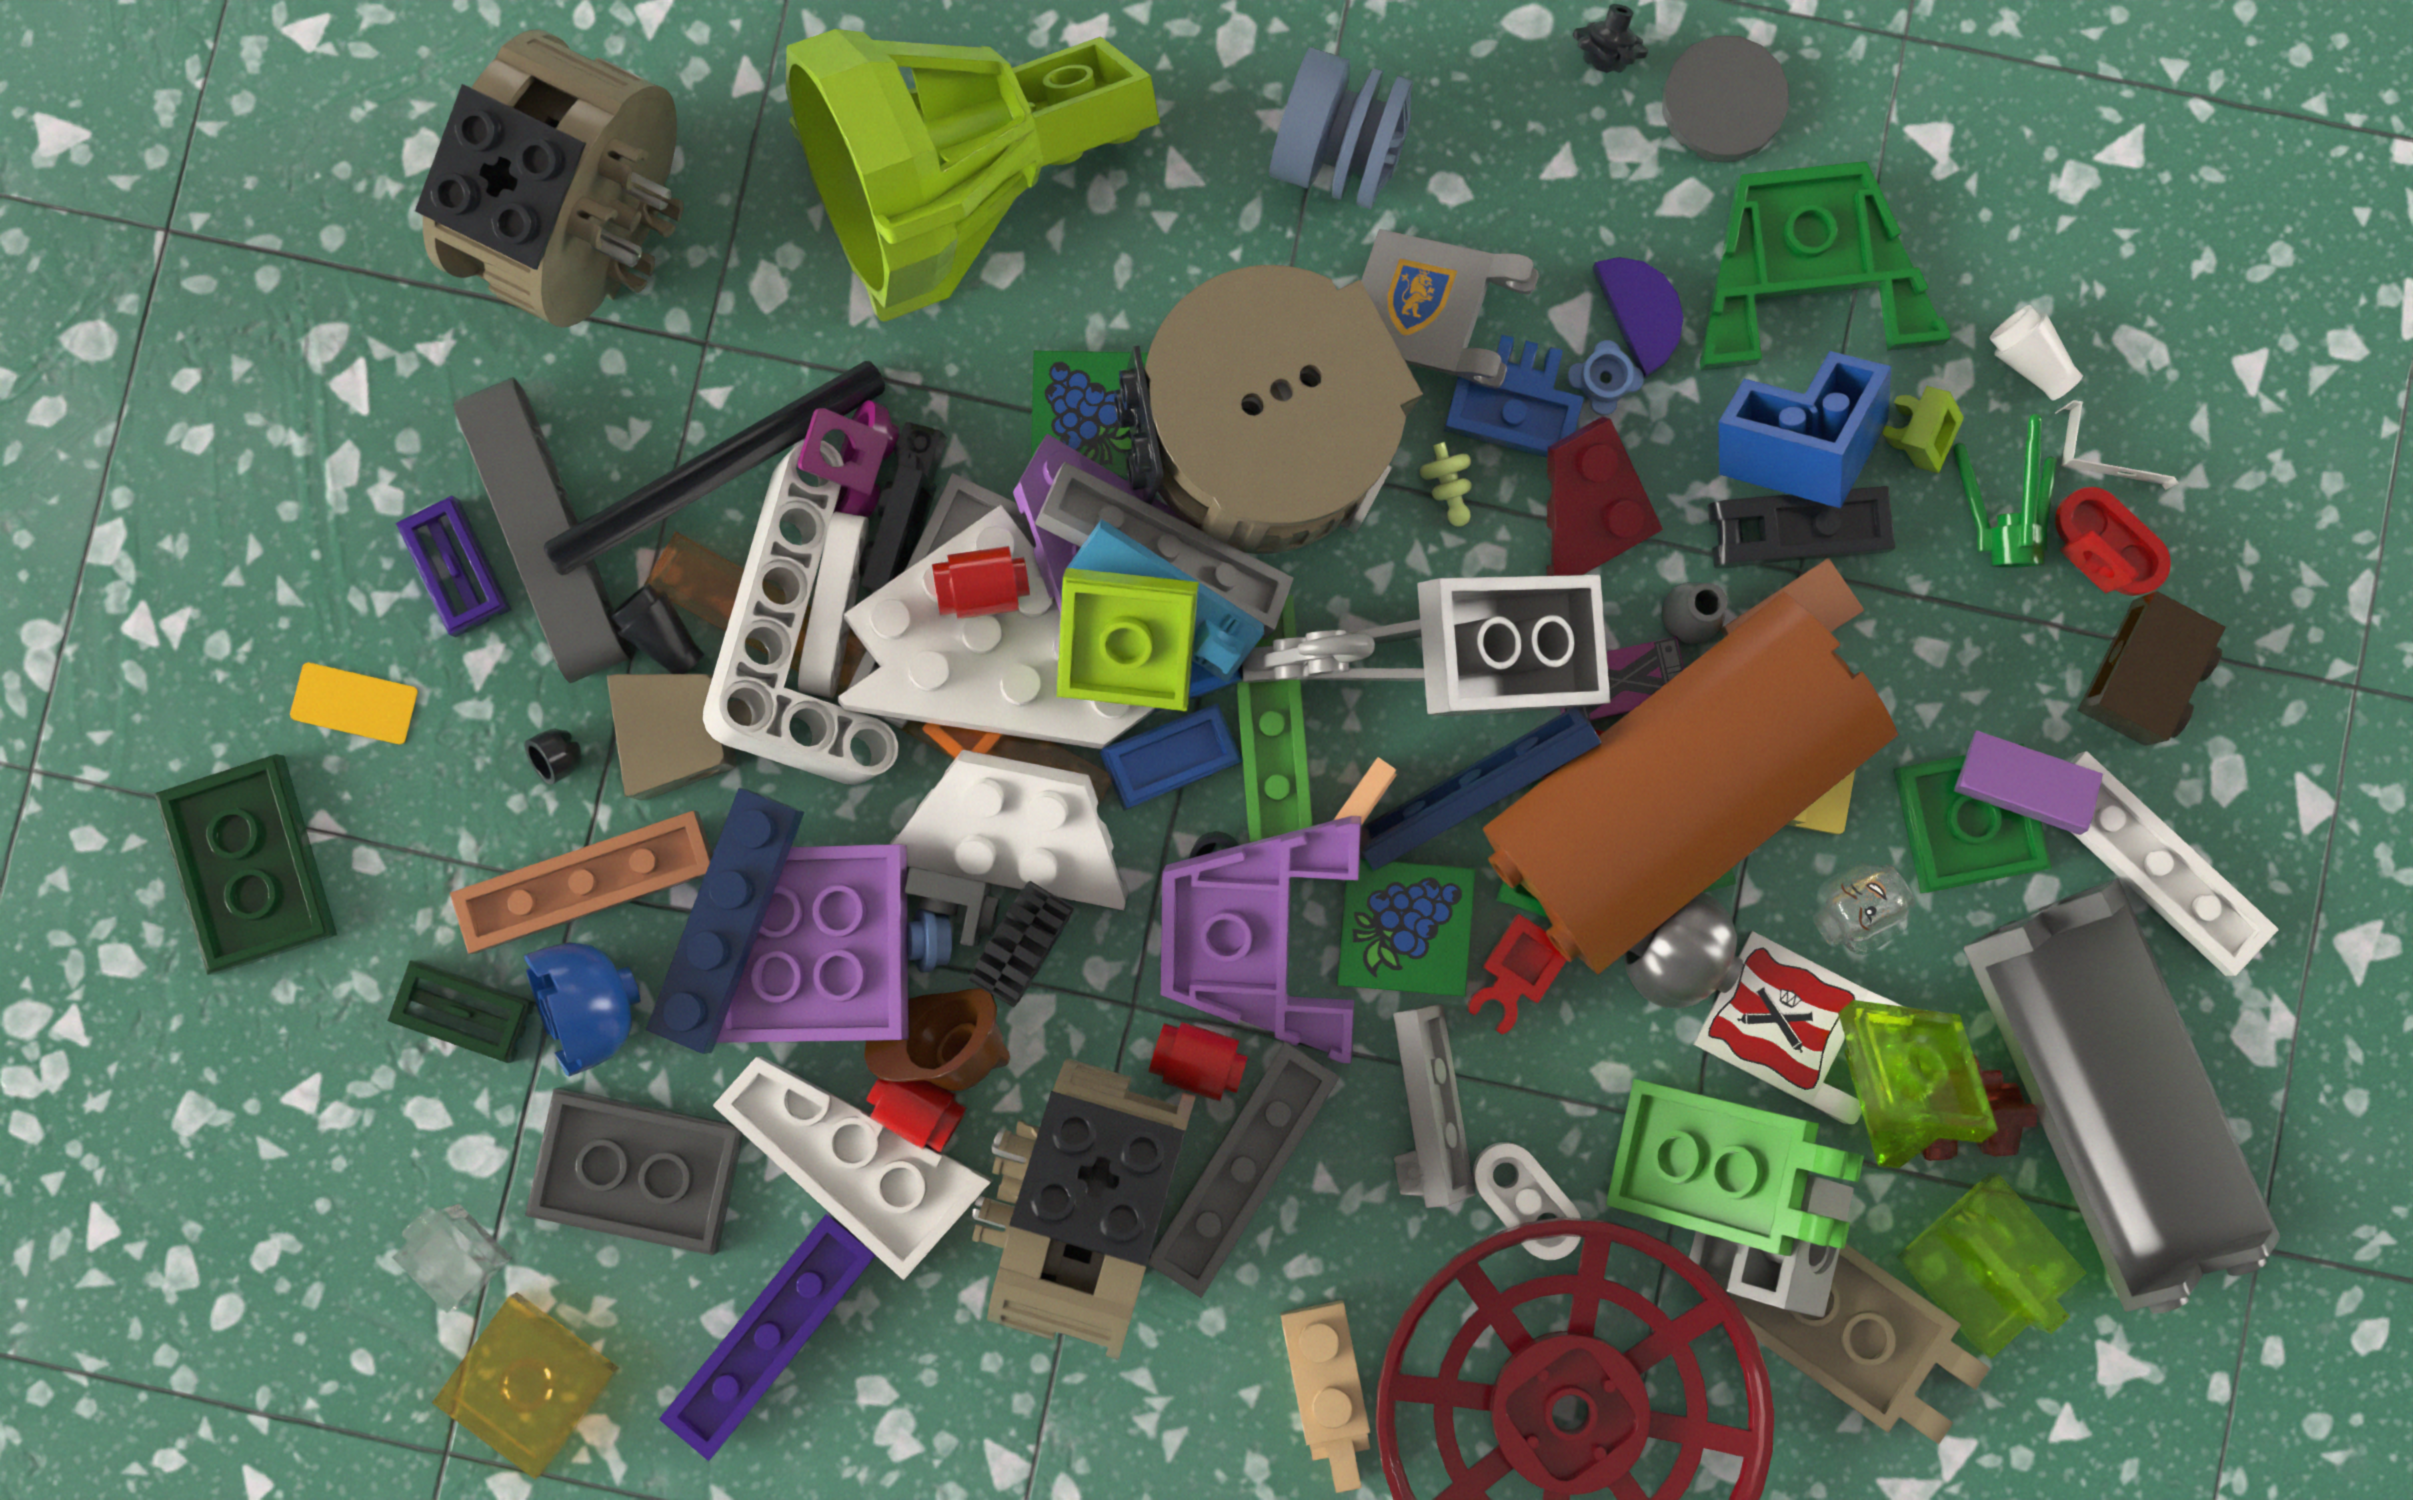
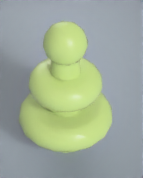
M1443 442L1433 445L1437 460L1424 464L1420 468V475L1426 480L1439 478L1440 484L1433 488L1432 495L1438 501H1447L1449 506L1447 518L1449 522L1456 527H1462L1469 522L1471 517L1470 510L1464 505L1462 495L1471 490V482L1466 478L1458 479L1457 472L1468 468L1471 464V459L1464 453L1449 457L1446 444Z

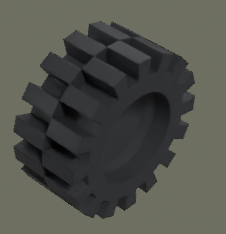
M1028 881L1024 889L1018 894L1015 902L1010 906L1003 921L1000 922L995 930V934L985 947L984 953L979 958L969 981L1010 1006L1015 1007L1051 952L1067 924L1074 907L1032 881Z

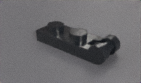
M1889 486L1851 489L1841 508L1790 494L1730 499L1708 504L1709 524L1716 525L1718 546L1712 548L1714 568H1735L1750 564L1889 553L1895 549ZM1758 520L1761 541L1743 542L1741 522Z

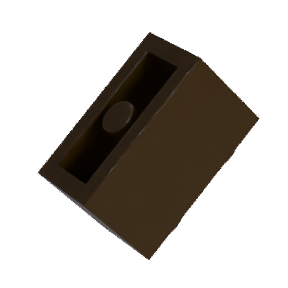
M2158 591L2133 600L2077 711L2144 746L2169 741L2170 737H2177L2184 730L2192 716L2194 705L2189 703V700L2198 682L2205 681L2220 661L2222 649L2217 647V644L2226 627Z

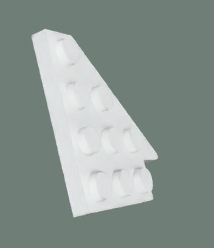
M999 505L844 613V620L880 666V668L838 697V703L844 710L1103 749L1151 714L1155 709L1153 707L1056 697L1061 614L1055 597L1049 598L1033 552L1034 547L1002 505ZM1003 546L1010 547L1011 558L1024 557L1030 596L1018 597L1019 611L957 620L956 613L940 616L932 564L947 562V555Z

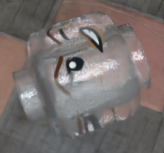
M1861 860L1818 886L1817 903L1820 911L1812 915L1817 929L1831 947L1835 948L1843 944L1855 954L1866 955L1904 933L1909 928L1911 920L1909 910L1915 907V900L1906 882L1893 866L1888 863L1879 866L1871 860Z

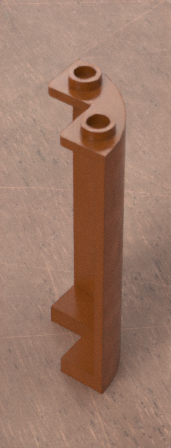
M1784 591L1599 736L1601 744L1563 764L1482 828L1495 851L1494 854L1488 857L1490 864L1509 887L1513 889L1521 883L1540 901L1553 925L1546 931V934L1555 948L1569 962L1579 957L1597 975L1600 974L1898 736L1888 710L1863 671L1857 674L1850 671L1846 662L1835 653V650L1841 645L1837 639L1808 610Z

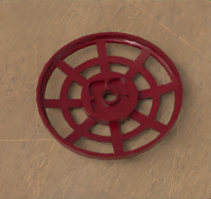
M1562 1217L1526 1222L1488 1235L1456 1254L1426 1281L1403 1312L1387 1346L1378 1381L1376 1431L1381 1465L1393 1500H1417L1411 1490L1399 1455L1395 1427L1396 1401L1434 1404L1433 1421L1436 1442L1446 1472L1451 1478L1452 1483L1432 1500H1492L1485 1491L1512 1469H1515L1532 1484L1543 1489L1542 1500H1570V1495L1592 1493L1607 1486L1617 1500H1679L1692 1481L1700 1464L1704 1448L1744 1457L1739 1478L1728 1500H1759L1764 1490L1773 1453L1774 1407L1769 1374L1756 1337L1736 1303L1706 1270L1674 1246L1639 1229L1605 1220ZM1559 1236L1584 1237L1577 1274L1536 1277L1513 1285L1499 1293L1478 1264L1495 1252L1527 1241ZM1611 1242L1632 1247L1663 1262L1688 1281L1705 1300L1675 1319L1670 1320L1661 1309L1641 1294L1617 1282L1604 1279ZM1457 1279L1479 1309L1466 1320L1452 1339L1441 1362L1438 1377L1400 1373L1405 1351L1420 1320L1440 1293ZM1573 1294L1567 1331L1551 1332L1533 1339L1512 1311L1519 1304L1539 1297ZM1600 1298L1631 1311L1647 1323L1654 1332L1624 1353H1621L1609 1342L1594 1336ZM1722 1323L1733 1342L1743 1370L1749 1407L1748 1430L1707 1421L1708 1404L1705 1384L1696 1357L1688 1343ZM1491 1325L1512 1355L1501 1368L1495 1384L1459 1380V1371L1470 1348L1482 1332ZM1670 1354L1676 1362L1683 1382L1686 1416L1650 1410L1648 1394L1640 1377L1642 1373ZM1567 1395H1576L1583 1398L1588 1407L1585 1421L1574 1429L1560 1428L1552 1419L1554 1405L1560 1398ZM1453 1407L1491 1411L1492 1427L1499 1445L1469 1469L1462 1459L1456 1441ZM1647 1438L1681 1443L1680 1453L1670 1474L1656 1493L1648 1498L1629 1472L1640 1457Z

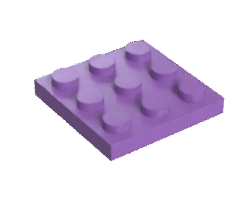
M907 845L791 847L716 1043L909 1039L907 893H905L907 883Z

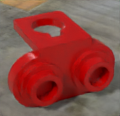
M2085 487L2069 494L2059 504L2055 515V525L2060 538L2065 543L2059 551L2105 594L2116 590L2125 595L2140 596L2156 590L2166 581L2171 568V558L2166 545L2110 492L2098 487Z

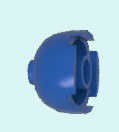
M568 942L553 945L524 955V960L530 966L529 969H526L527 977L546 1034H551L554 1040L560 1039L563 1050L555 1052V1055L564 1073L570 1077L594 1068L612 1058L625 1045L632 1029L630 1006L641 1002L640 993L630 968L626 966L617 970L605 952L592 945Z

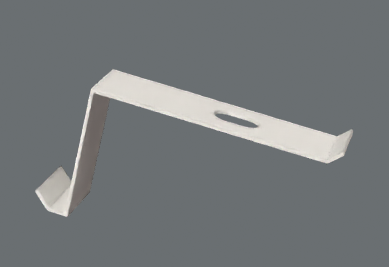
M2073 400L2055 412L2056 414L2063 409L2070 410L2061 466L2162 484L2165 490L2179 483L2173 476L2074 459L2083 402ZM2118 471L2128 472V473H2133V474H2125V473H2120V472H2118Z

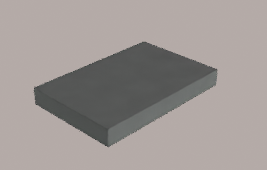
M555 1088L551 1097L525 1216L715 1255L719 1251L744 1134L732 1123L564 1088Z

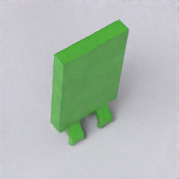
M1633 1079L1606 1205L1778 1255L1791 1256L1794 1238L1825 1247L1832 1246L1844 1249L1850 1222L1801 1210L1809 1171L1859 1182L1864 1155L1815 1144L1818 1123Z

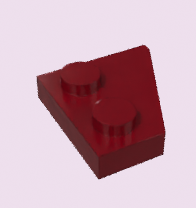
M1602 416L1548 446L1547 478L1551 482L1552 493L1547 502V527L1552 529L1551 565H1547V576L1584 575L1663 530L1610 418Z

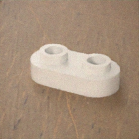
M1510 1142L1494 1143L1486 1147L1476 1158L1472 1171L1474 1186L1479 1195L1507 1228L1536 1221L1543 1213H1553L1556 1218H1581L1574 1204L1527 1150L1519 1145ZM1501 1163H1511L1516 1170V1177L1508 1186H1499L1493 1179L1494 1169ZM1559 1236L1531 1240L1521 1243V1245L1538 1258L1556 1260L1570 1254L1578 1245L1581 1237Z

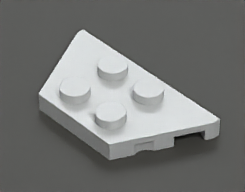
M962 750L945 771L943 778L937 786L931 789L920 803L915 814L905 827L890 842V844L907 845V867L921 868L932 872L1021 890L1024 889L1028 881H1032L1057 897L1119 910L1125 909L1129 889L1126 880H1120L1111 854L1114 846L1106 824L1101 821L1097 814L1098 800L1090 777L1086 774Z

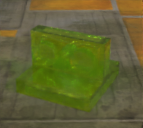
M1852 1000L1838 1013L1848 1045L1844 1053L1858 1100H1860L1859 1104L1878 1166L1900 1169L1938 1138L1982 1143L1998 1131L1960 1014Z
M1990 1172L1896 1256L1943 1311L1961 1323L1959 1329L1979 1352L1989 1359H1992L2028 1325L2049 1334L2056 1331L2070 1318V1315L2056 1300L2086 1274L2085 1270L2001 1175L1995 1172Z

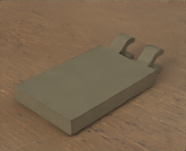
M1845 1244L1844 1249L1839 1250L1824 1318L1782 1309L1736 1294L1731 1295V1299L1736 1303L1756 1340L1888 1433L1900 1417L1925 1436L1940 1444L1953 1422L1914 1394L1935 1363L1975 1390L1990 1369L1951 1341L1961 1323L1847 1244Z

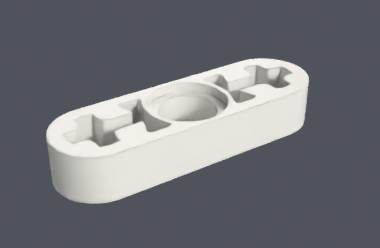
M836 511L831 517L800 662L798 689L801 693L833 698L836 693L850 626L844 620V613L853 608L856 602L861 577L859 575V563L863 549L868 541L869 520L867 517Z

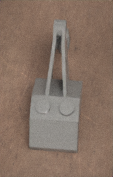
M1600 575L1438 578L1417 583L1420 610L1419 620L1349 633L1346 630L1319 631L1307 633L1306 637L1273 640V646L1253 648L1242 663L1244 683L1284 680L1425 681L1428 715L1444 717L1515 713L1610 703ZM1422 637L1424 668H1349V662L1369 657L1374 651L1375 644Z

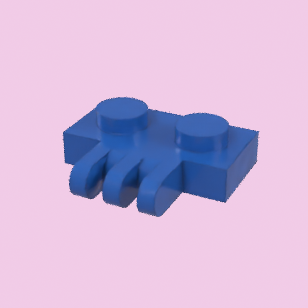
M1501 334L1496 353L1500 355L1501 362L1507 366V372L1502 385L1496 389L1458 376L1444 431L1547 458L1548 446L1575 432L1584 397L1553 389L1562 357V349L1550 347L1544 359V369L1540 370L1533 368L1538 343L1525 341L1520 362L1517 364L1508 361L1513 351L1514 337Z

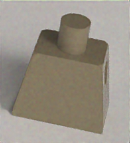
M615 674L607 676L626 797L637 800L650 799L736 768L735 749L713 739L706 730L703 721L704 706L713 675ZM741 699L727 702L729 716L734 722L743 726H750L752 721L750 707Z

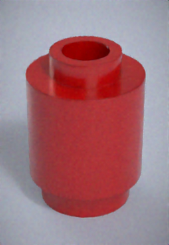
M1009 546L947 555V562L932 564L940 616L956 613L957 620L1019 611L1018 597L1030 596L1024 557L1011 558Z
M1181 1022L1179 1027L1164 1023L1148 1072L1162 1076V1084L1221 1102L1224 1090L1237 1094L1248 1056L1236 1053L1240 1041L1238 1039Z
M878 1078L866 1099L867 1102L875 1106L870 1117L872 1120L922 1150L928 1145L939 1153L943 1151L967 1111L965 1106L955 1101L956 1093L945 1090L927 1080L893 1082Z

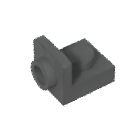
M910 867L905 893L921 896L919 908L957 915L959 904L968 906L960 944L978 946L982 934L989 936L993 934L1000 899L990 896L991 883Z

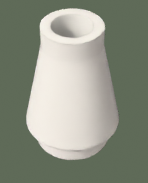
M2027 305L2011 315L1997 327L1989 338L1997 347L1994 355L2043 390L2052 401L2069 392L2083 377L2074 366L2047 313L2038 314L2031 305Z

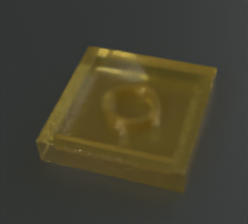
M516 1292L507 1298L432 1403L536 1480L546 1471L619 1367Z

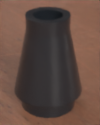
M649 583L633 593L610 615L620 627L616 631L618 635L662 665L671 674H685L704 656L702 650L695 644L666 592L658 593Z

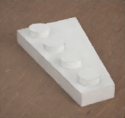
M762 1056L756 1057L713 1104L723 1116L903 1280L993 1181V1179L942 1152L939 1153L928 1145L923 1150L872 1120L870 1118L871 1114Z

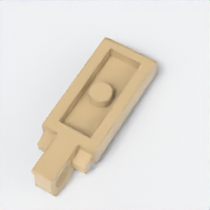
M1339 1300L1280 1312L1306 1446L1310 1445L1313 1461L1329 1458L1336 1493L1360 1489L1362 1487L1355 1452L1370 1449L1367 1433H1370L1344 1301Z

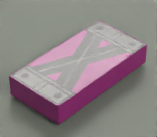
M1677 637L1607 651L1610 703L1581 707L1589 722L1631 712L1684 670ZM1561 708L1560 712L1562 714L1571 708Z

